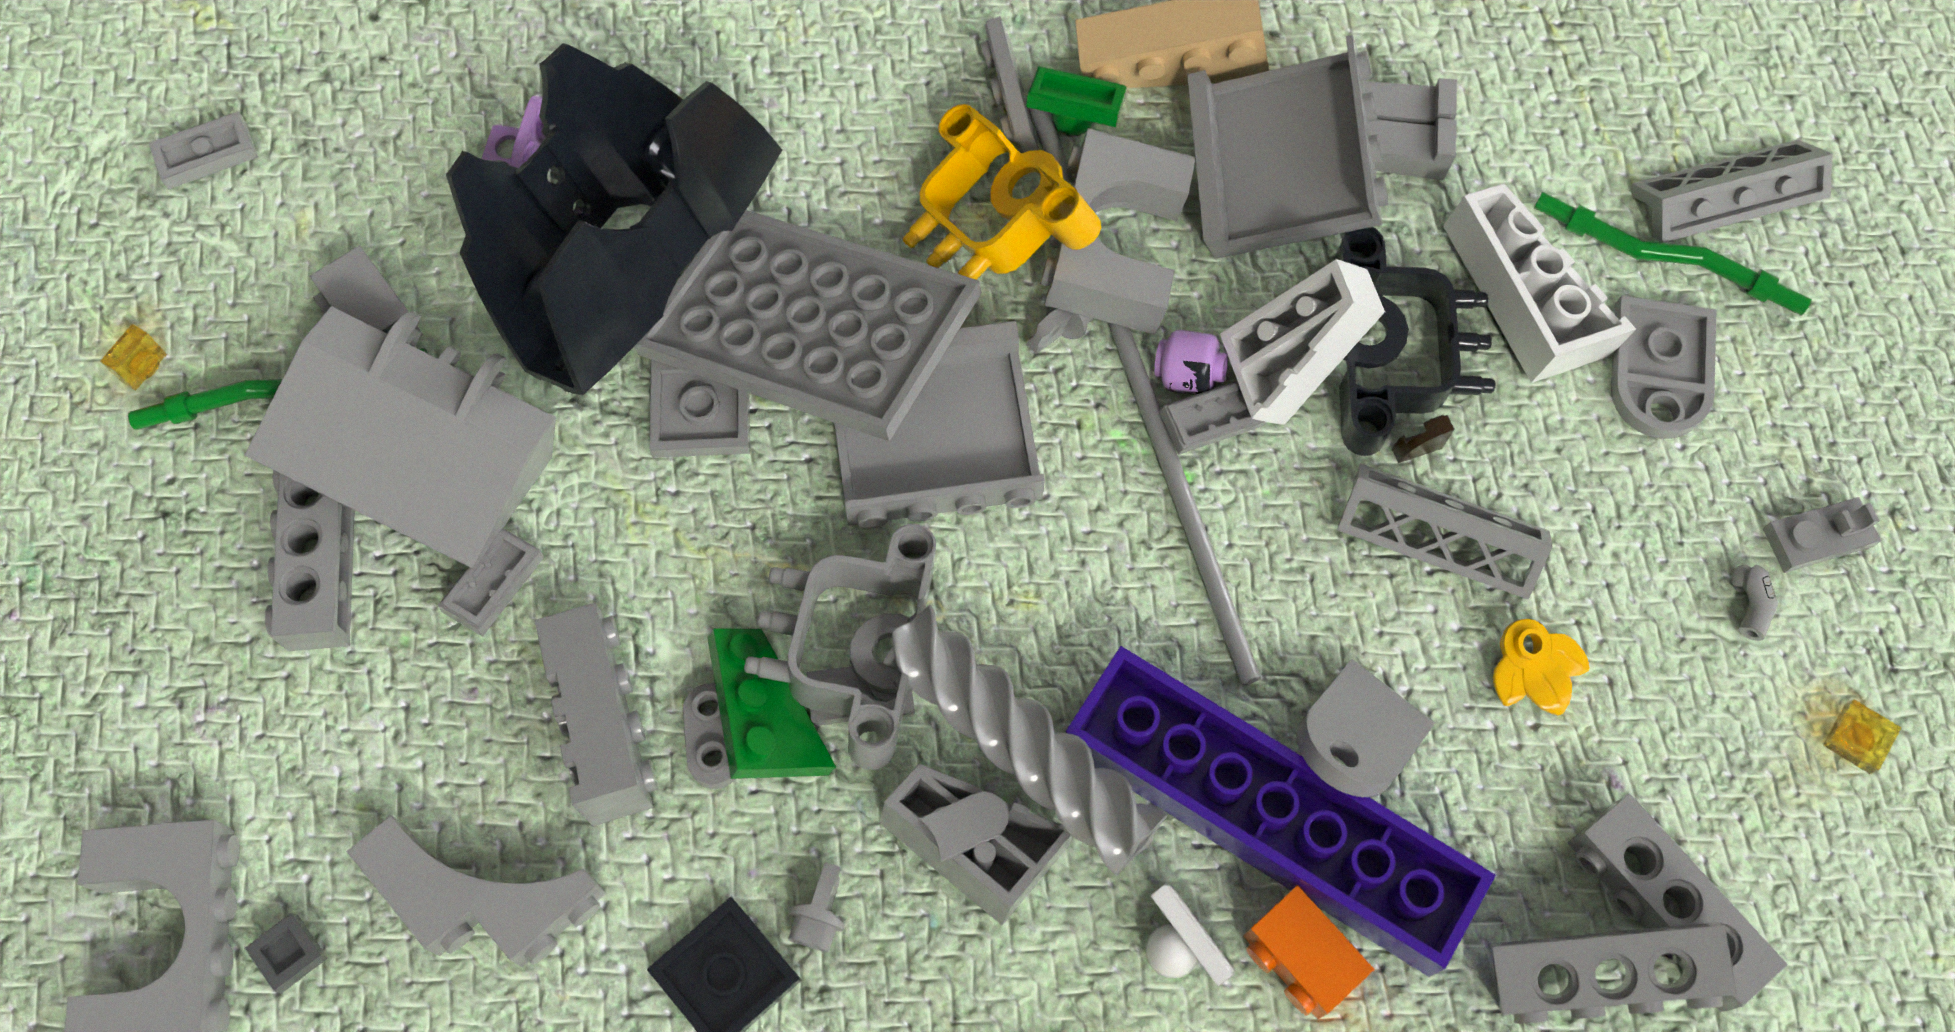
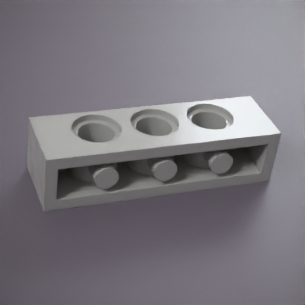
M273 470V484L278 493L277 510H273L270 516L271 533L275 539V557L269 559L267 567L268 579L273 587L272 605H268L265 611L267 632L270 637L287 651L349 647L355 510L321 493L315 502L304 506L309 496L319 492ZM318 539L316 546L312 550L302 553V549L307 542ZM316 585V590L310 598L299 601L305 589Z
M1630 793L1611 804L1568 842L1576 852L1575 858L1582 869L1592 877L1600 878L1614 894L1613 901L1619 910L1628 918L1635 921L1638 920L1645 929L1711 922L1725 925L1737 995L1721 996L1723 1006L1713 1007L1717 1008L1720 1012L1743 1007L1788 965ZM1625 851L1632 853L1639 860L1641 865L1640 875L1632 873L1625 865ZM1664 893L1671 895L1677 901L1679 906L1678 918L1673 917L1666 911L1663 905ZM1667 953L1662 955L1667 961L1677 964L1683 970L1682 961L1676 954Z
M1717 922L1490 944L1500 1011L1502 1015L1513 1014L1514 1023L1518 1024L1548 1021L1547 1011L1570 1009L1571 1018L1574 1019L1606 1016L1605 1006L1628 1004L1629 1013L1632 1014L1664 1011L1663 1001L1686 999L1687 1008H1712L1723 1006L1721 996L1737 995L1725 925ZM1667 953L1676 954L1683 964L1682 976L1672 984L1660 983L1654 974L1656 960ZM1606 959L1620 960L1626 971L1624 982L1615 989H1604L1599 986L1596 980V969ZM1549 964H1559L1565 967L1569 975L1566 989L1558 994L1543 992L1538 985V975L1542 968Z

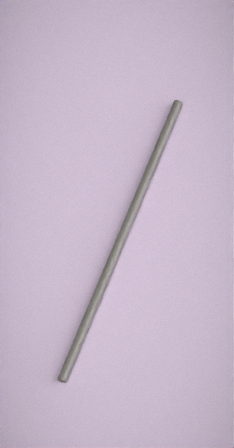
M1028 108L1044 151L1052 154L1062 167L1063 179L1072 182L1073 174L1066 172L1068 161L1050 113ZM1108 322L1241 684L1248 685L1260 680L1261 676L1176 449L1159 413L1161 409L1131 329Z

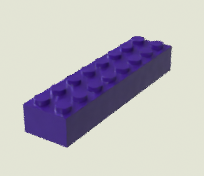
M1122 646L1119 647L1065 731V733L1079 736L1086 742L1091 750L1094 767L1112 769L1126 777L1133 792L1289 890L1292 891L1298 885L1318 908L1428 977L1446 969L1496 874L1370 797L1349 795L1330 786L1309 767L1303 756Z

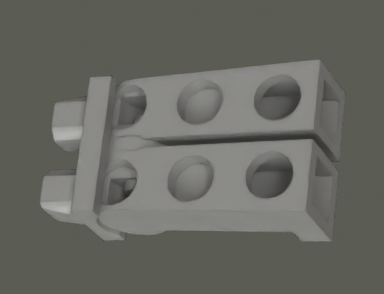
M1439 78L1436 86L1364 81L1365 93H1373L1377 112V120L1369 122L1371 135L1378 134L1383 162L1375 164V171L1444 181L1456 157L1457 120L1454 119L1457 115V80Z

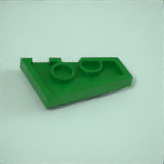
M713 628L707 639L730 778L829 776L836 768V765L804 706L793 698L789 689V683L760 678L758 675L746 673L744 670L746 659L750 656L778 659L763 630Z

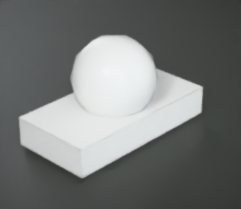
M1165 884L1150 895L1170 921V924H1164L1156 928L1148 938L1146 958L1152 969L1159 975L1167 978H1180L1189 974L1199 960L1217 986L1222 985L1235 975L1234 967L1173 886Z

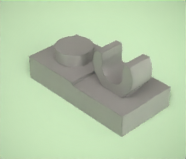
M1859 497L1770 522L1763 528L1784 573L1865 550L1881 542L1874 527L1879 522V519L1871 503L1863 505Z

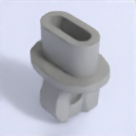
M1046 306L1047 316L1037 325L1036 333L1029 338L1026 345L1037 354L1060 336L1067 339H1078L1085 334L1087 324L1094 318Z
M825 862L811 904L804 903L790 907L789 914L795 917L788 937L789 941L822 952H829L835 932L843 931L845 924L830 911L840 882L839 873L841 869L839 866Z

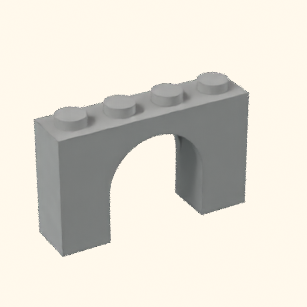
M1088 128L1082 147L1073 144L1066 172L1074 174L1073 181L1068 183L1079 192L1095 213L1108 208H1128L1177 221L1189 195L1195 157ZM1051 235L1049 246L1057 248L1055 258L1047 257L1040 285L1048 286L1045 306L1156 334L1168 307L1174 275L1173 269L1122 256L1110 250L1098 238L1085 248L1072 250Z
M216 820L82 830L78 885L102 894L167 889L180 904L184 915L185 932L181 949L175 961L162 976L149 985L128 992L67 997L64 1032H226L230 1021V1009L227 1000L224 999L225 977L230 975L233 967V951L228 943L229 921L233 920L236 913V896L231 888L232 867L237 865L240 854L239 842L236 835H234L233 829Z

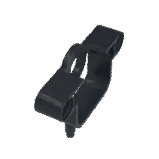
M1374 227L1345 232L1334 260L1338 259L1367 269L1385 311L1378 319L1385 328V339L1376 345L1370 346L1358 342L1343 358L1347 364V371L1339 386L1343 443L1354 454L1369 456L1380 451L1395 425L1396 413H1430L1442 407L1450 394L1480 395L1481 393L1491 394L1495 391L1496 383L1492 378L1460 375V351L1476 352L1477 350H1488L1491 348L1492 338L1489 335H1480L1476 332H1458L1457 309L1485 307L1488 304V294L1485 292H1475L1474 290L1454 289L1450 280L1444 274L1434 269L1387 267L1385 241L1382 234ZM1352 252H1360L1365 255V258L1358 257ZM1384 296L1419 297L1428 301L1433 306L1437 318L1441 386L1385 385L1380 389L1371 390L1356 384L1355 368L1357 366L1368 369L1383 367L1397 359L1407 343L1409 328L1405 315L1394 302ZM1365 421L1373 424L1378 432L1365 430L1359 422Z

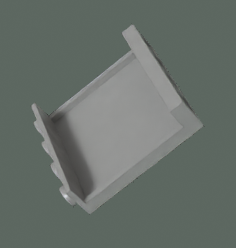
M1353 35L1346 36L1348 50L1346 53L1212 84L1205 70L1187 74L1203 240L1214 259L1383 225L1380 207L1389 205L1384 177L1376 178L1375 164L1382 163L1383 156L1378 134L1371 135L1369 122L1377 120V112L1373 93H1365L1364 81L1372 79L1367 51L1358 52Z
M1016 321L960 328L890 441L834 423L848 526L858 525L866 529L877 528L885 525L888 520L908 518V520L914 522H922L935 518L938 513L957 511L961 515H972L984 511L988 506L1006 504L1009 508H1022L1033 504L1035 500L1043 499L1045 479L1044 474H1040L1018 352L1019 333Z

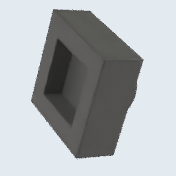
M290 913L245 947V950L272 990L281 994L328 959L300 917L293 913Z

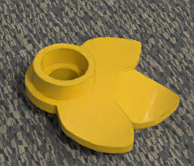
M1516 620L1509 624L1502 634L1500 649L1503 657L1494 669L1493 684L1504 706L1515 704L1527 695L1540 709L1559 716L1565 712L1572 697L1570 677L1582 675L1589 671L1588 658L1580 645L1570 636L1558 633L1549 634L1548 630L1536 620ZM1527 635L1531 637L1533 642V651L1531 653H1528L1523 646L1524 638Z

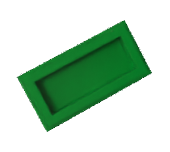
M1038 66L1027 95L1026 107L1052 113L1053 124L1060 132L1067 136H1080L1086 133L1088 128L1091 129L1094 123L1116 127L1127 86Z

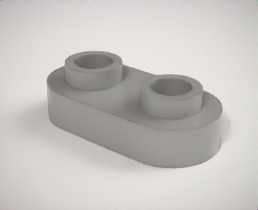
M708 683L694 688L684 701L683 718L687 765L693 778L701 786L709 789H720L728 786L735 779L730 778L719 706L712 715L704 716L700 713V708L705 702L714 701L718 704L715 684ZM718 751L722 753V760L718 765L710 767L704 764L705 756L709 752Z

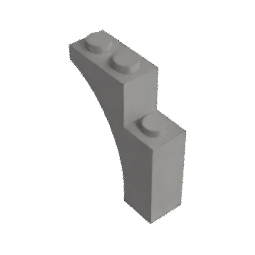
M391 815L346 851L424 949L438 956H441L445 951L447 953L455 952L465 945L475 933L472 928L480 923L510 961L521 967L528 962L532 965L536 964L555 949L558 944L555 938L571 924L574 927H578L589 920L600 908L598 901L607 894L598 882L584 869L559 878L533 883H500L465 875L447 867L432 856L407 826Z

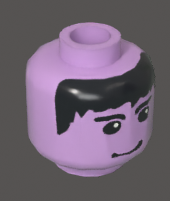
M1176 330L1170 334L1168 340L1161 339L1155 358V376L1162 379V383L1168 391L1197 395L1212 390L1215 381L1224 382L1228 368V354L1220 352V343L1213 334Z

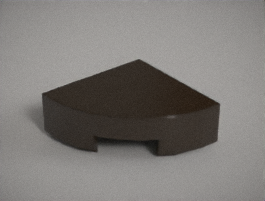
M1443 414L1424 422L1423 424L1426 429L1424 433L1406 438L1405 435L1400 437L1391 448L1397 462L1401 463L1443 449L1455 430L1448 415L1444 416Z

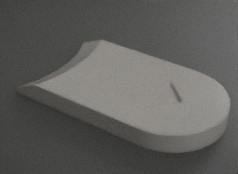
M977 792L918 820L928 828L934 837L939 850L940 862L998 837L1007 826L1009 811L1003 799L991 792Z

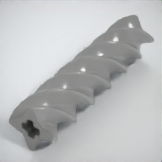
M931 605L924 609L913 621L894 630L892 633L893 645L883 660V664L900 671L901 674H907V684L918 696L932 704L938 705L940 712L947 722L958 732L975 739L986 758L996 767L1007 773L1014 774L1024 792L1031 799L1047 809L1055 810L1063 827L1075 839L1086 845L1096 847L1099 857L1110 871L1117 876L1138 854L1149 847L1155 832L1163 823L1167 814L1153 805L1136 803L1132 787L1121 773L1112 769L1094 767L1091 750L1079 736L1070 733L1054 732L1051 715L1042 703L1033 699L1015 698L1012 681L1005 670L995 665L976 664L973 645L964 634L954 631H938L935 612Z

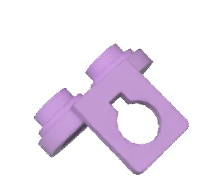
M532 96L530 98L520 128L494 125L492 127L482 159L502 160L510 166L519 168L535 153L546 138L541 132L544 125L539 117L542 97ZM508 139H515L511 158L505 159L497 154L499 144Z

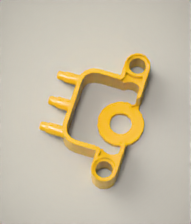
M967 104L956 105L943 115L938 126L939 133L953 150L923 182L919 195L920 202L926 211L912 224L902 239L909 248H914L940 224L948 234L926 259L928 265L940 268L943 263H947L963 246L973 256L958 271V274L977 280L987 269L996 274H1006L1016 270L1051 235L1072 250L1085 248L1095 241L1100 233L1101 220L1079 192L1063 179L1062 167L1052 154L1043 150L1020 153L996 125ZM1008 152L1010 161L995 176L990 196L991 203L1001 217L1010 221L993 238L984 242H975L949 221L951 210L971 187L987 173L992 161L999 155ZM1033 172L1040 173L1041 180L1039 186L1032 194L1022 199L1013 198L1012 191L1014 185L1021 177Z

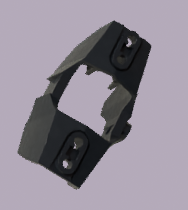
M562 43L540 63L543 97L539 117L544 125L541 132L546 138L535 153L519 168H516L502 160H485L462 151L446 173V177L466 234L459 253L476 291L499 334L526 373L540 381L543 380L558 386L565 392L584 395L664 316L663 313L668 298L678 277L681 276L680 273L704 243L722 231H733L766 180L783 149L762 124L737 101L712 82H704L685 99H682L664 84L631 63L624 62L613 68L573 46ZM549 169L551 170L550 176L553 179L558 180L557 183H552L548 181L547 175ZM635 205H648L651 207L637 224L630 226L628 229L602 228L618 208Z

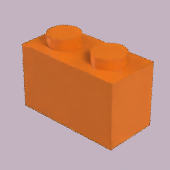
M1298 885L1243 935L1250 944L1246 951L1252 960L1266 973H1270L1273 970L1288 986L1284 993L1289 1001L1302 1014L1308 1016L1312 1013L1317 1019L1329 1014L1375 970Z

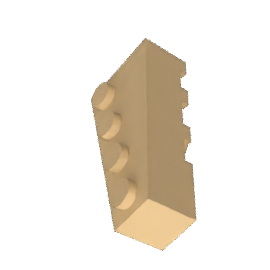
M1170 0L1075 20L1079 62L1083 76L1127 86V88L1188 85L1187 74L1204 70L1212 84L1269 71L1259 0Z

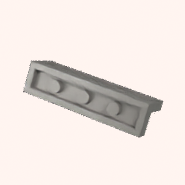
M1797 139L1632 183V197L1652 207V237L1664 243L1830 198L1833 154Z
M1361 463L1353 480L1352 492L1337 528L1338 531L1528 600L1552 549L1549 530ZM1360 499H1364L1381 505L1388 521L1368 527L1354 522L1352 519ZM1392 510L1403 513V515L1395 517ZM1420 519L1430 524L1436 538L1419 545L1406 541L1400 525ZM1440 527L1450 530L1451 532H1448L1443 535L1440 530ZM1393 529L1395 536L1384 532ZM1467 536L1478 540L1484 555L1464 562L1453 557L1447 543ZM1487 544L1500 549L1491 552ZM1440 546L1444 554L1432 549ZM1511 554H1517L1532 560L1523 582L1503 576L1495 561ZM1489 564L1492 571L1481 568V566Z

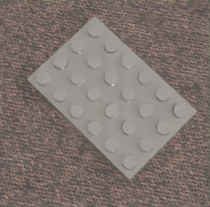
M746 210L733 231H722L705 242L676 282L668 298L663 313L664 316L634 347L640 356L890 441L980 297L981 288L979 280Z

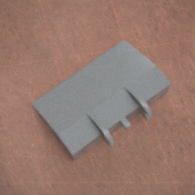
M331 306L302 340L244 456L472 569L475 568L552 459L556 417L499 389L505 373L500 372V369L506 357L498 353L492 354L486 359L474 377L454 367L460 359L461 352L450 346L444 350L439 358H435L415 348L422 332L415 329L421 315L413 311L402 315L387 334Z

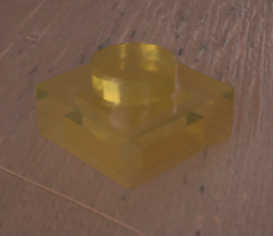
M132 324L100 362L120 382L136 391L146 379L155 374L160 362L167 353L147 332Z
M1853 699L1844 704L1823 746L1865 772L1872 774L1880 770L1901 727Z

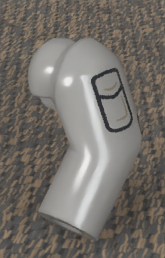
M1740 565L1735 568L1731 583L1736 591L1747 592L1749 605L1739 627V632L1748 639L1761 641L1766 636L1777 609L1778 601L1769 572L1759 565H1754L1753 567Z

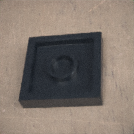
M732 896L646 969L697 1032H745L802 981Z

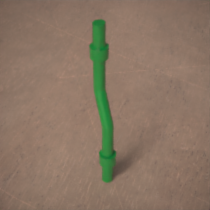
M1545 192L1541 193L1534 206V209L1566 224L1565 230L1579 237L1586 234L1635 259L1699 265L1747 289L1746 295L1763 303L1770 300L1800 316L1807 311L1812 299L1778 283L1779 277L1762 269L1757 273L1706 247L1642 241L1595 218L1596 212L1580 204L1575 208Z
M426 348L419 349L428 354ZM282 379L243 380L192 395L184 391L166 396L163 403L130 411L128 413L129 423L134 430L171 421L173 424H180L196 419L198 413L241 401L273 399Z

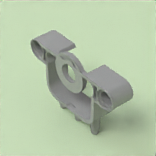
M907 524L894 532L890 540L885 563L846 555H832L821 559L812 567L810 572L788 567L785 569L771 568L769 573L770 583L779 584L784 588L804 591L798 615L776 611L773 613L761 611L757 617L758 627L769 629L771 632L793 636L788 652V661L750 656L745 662L744 670L746 673L756 674L760 678L789 683V689L793 698L802 706L816 711L850 717L848 753L851 760L858 767L866 770H877L886 766L892 760L896 749L907 693L911 690L907 684V674H901L900 671L880 666L874 660L872 650L880 640L892 638V633L897 627L913 621L926 609L934 571L936 539L928 528L919 524ZM908 553H915L920 555L921 557L917 559H910L904 557L903 555ZM846 587L884 594L890 597L896 594H907L917 600V611L911 617L902 614H882L868 619L856 630L850 643V664L856 677L868 688L881 693H897L896 699L888 702H878L871 699L865 693H861L858 688L813 680L799 671L804 652V643L807 631L810 628L815 604L819 595L826 589ZM866 732H877L884 739L876 743H869L863 741L860 736Z

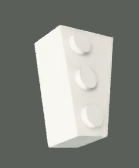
M1335 259L1220 333L1252 419L1285 425L1384 314V308L1367 269Z

